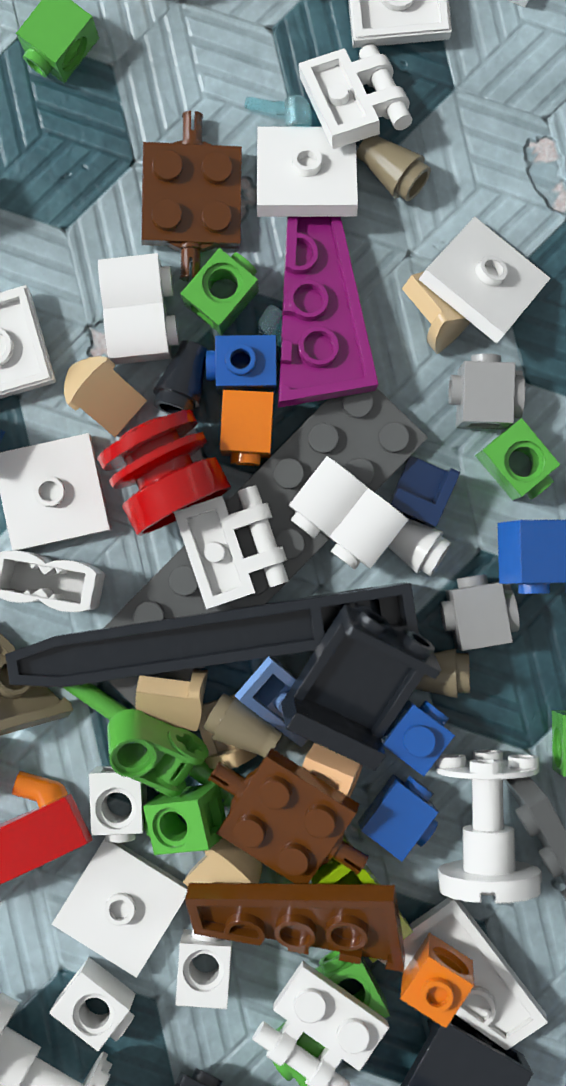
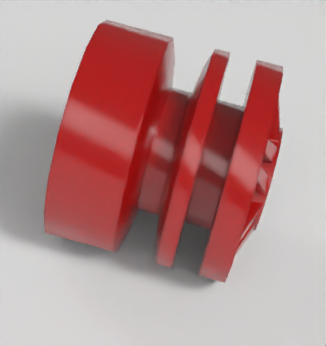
M182 410L167 416L148 420L123 434L118 441L111 444L97 457L105 471L124 467L109 480L112 488L119 489L137 484L139 491L133 494L122 507L138 536L151 533L175 522V511L222 496L232 489L216 457L196 462L192 461L190 456L195 454L207 442V439L203 432L183 437L198 424L191 410Z

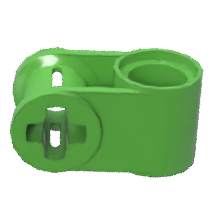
M122 710L110 719L107 726L109 759L112 769L121 776L129 777L153 787L167 796L177 797L182 794L186 788L185 779L195 765H201L209 755L205 743L194 733L180 727H174L140 710Z

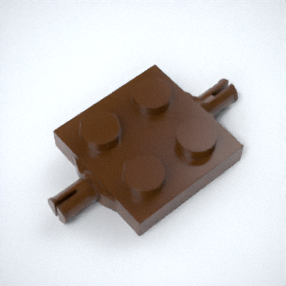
M191 111L182 113L183 141L180 140L174 143L143 142L142 245L167 246L180 251V280L189 281V262L192 263V279L200 271L201 252L214 248L239 249L241 244L242 146L211 145L202 141L203 114L198 111L194 112V130H191Z
M271 748L260 766L250 772L245 778L222 764L221 761L218 762L208 778V781H212L234 795L230 812L221 824L217 834L294 884H308L319 867L329 862L332 858L355 872L356 875L361 872V869L367 863L369 855L362 853L343 840L345 830L357 814L360 804Z

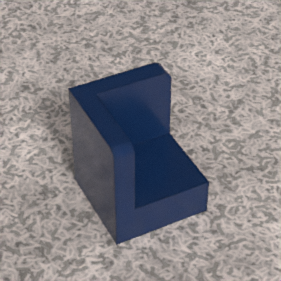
M410 457L407 460L389 504L405 517L435 528L450 498L460 471L453 468L445 471L416 457Z

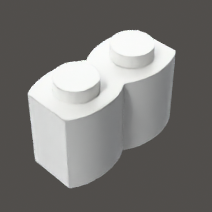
M158 253L99 259L98 273L108 358L115 365L171 359V346L179 345L176 315L167 316L165 297L174 296L171 267L161 266Z
M328 456L289 504V507L296 512L291 521L314 539L320 531L336 543L331 552L354 570L360 563L371 569L408 521L403 514Z
M0 552L1 599L16 603L41 601L45 605L63 612H82L99 608L105 573L99 568L77 561H52L45 556L29 552Z

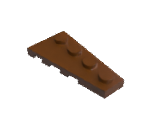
M221 882L189 883L185 902L194 934L260 946L266 938L277 940L281 945L287 947L290 952L308 955L309 947L340 952L339 961L360 964L362 956L386 960V969L404 972L405 950L395 885Z

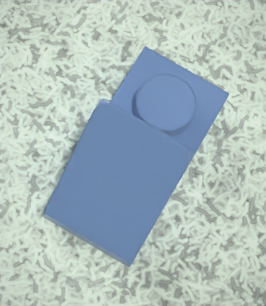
M268 656L236 693L235 697L298 746L302 747L308 739L285 728L281 705L297 678L276 658Z

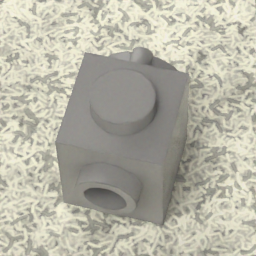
M475 354L471 356V361L463 362L458 369L457 375L450 376L448 398L449 405H457L456 428L505 430L514 423V418L521 419L525 404V379L522 371L515 370V363L501 362V356L497 354Z
M487 574L458 578L457 589L445 590L447 601L440 602L441 619L445 632L452 631L456 649L465 651L513 643L511 633L518 632L520 624L518 607L510 584L488 583Z

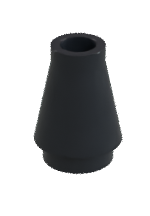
M188 340L180 342L178 351L153 389V393L156 395L154 401L156 408L169 415L182 410H191L193 412L194 409L200 408L207 350L204 346Z

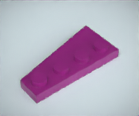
M341 216L287 217L278 408L376 391L379 384Z

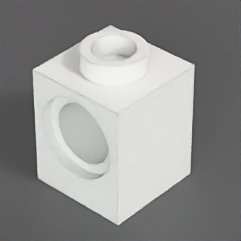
M96 766L89 773L91 836L105 835V841L110 843H123L135 840L136 834H142L145 830L143 806L147 803V785L119 775L111 766ZM115 792L126 795L132 804L131 813L119 816L111 812L107 804L108 795Z
M193 927L192 930H183L179 946L175 1006L227 1009L233 941L194 934ZM199 954H209L217 960L219 966L211 972H202L193 965L192 959Z
M88 957L60 993L49 1013L96 1051H99L109 1037L117 1041L132 1022L135 1015L130 1012V1008L136 993ZM100 998L108 1005L109 1012L102 1015L94 1014L88 1009L85 1000Z

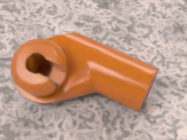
M19 771L13 786L12 795L35 801L40 807L68 795L66 787L58 781Z

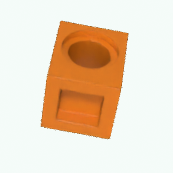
M223 390L220 452L222 456H231L230 464L259 466L260 458L271 457L274 392Z
M429 932L403 972L401 1000L444 1028H447L474 987L473 960Z

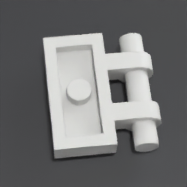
M374 44L364 46L359 52L360 60L351 62L344 48L298 63L300 79L332 149L380 134L379 117L382 116L390 119L396 130H404L412 123V117L408 111L409 99L404 89L396 86L392 78L394 70L388 57L380 54L377 46ZM368 84L370 87H374L376 92L367 94L363 85Z
M257 485L238 491L243 510L230 515L223 496L174 512L206 609L256 593L249 573L264 569L270 588L289 581L283 565L287 558L283 546L277 547L268 519L272 518L268 503H262ZM249 526L258 554L244 558L235 530Z
M302 961L273 1003V1011L287 1021L280 1031H277L263 1021L254 1033L252 1040L268 1050L266 1056L276 1064L281 1066L286 1063L306 1077L305 1084L308 1086H350V1081L335 1072L336 1067L343 1059L360 1071L389 1029L387 1019ZM303 1032L325 1047L318 1058L296 1044Z

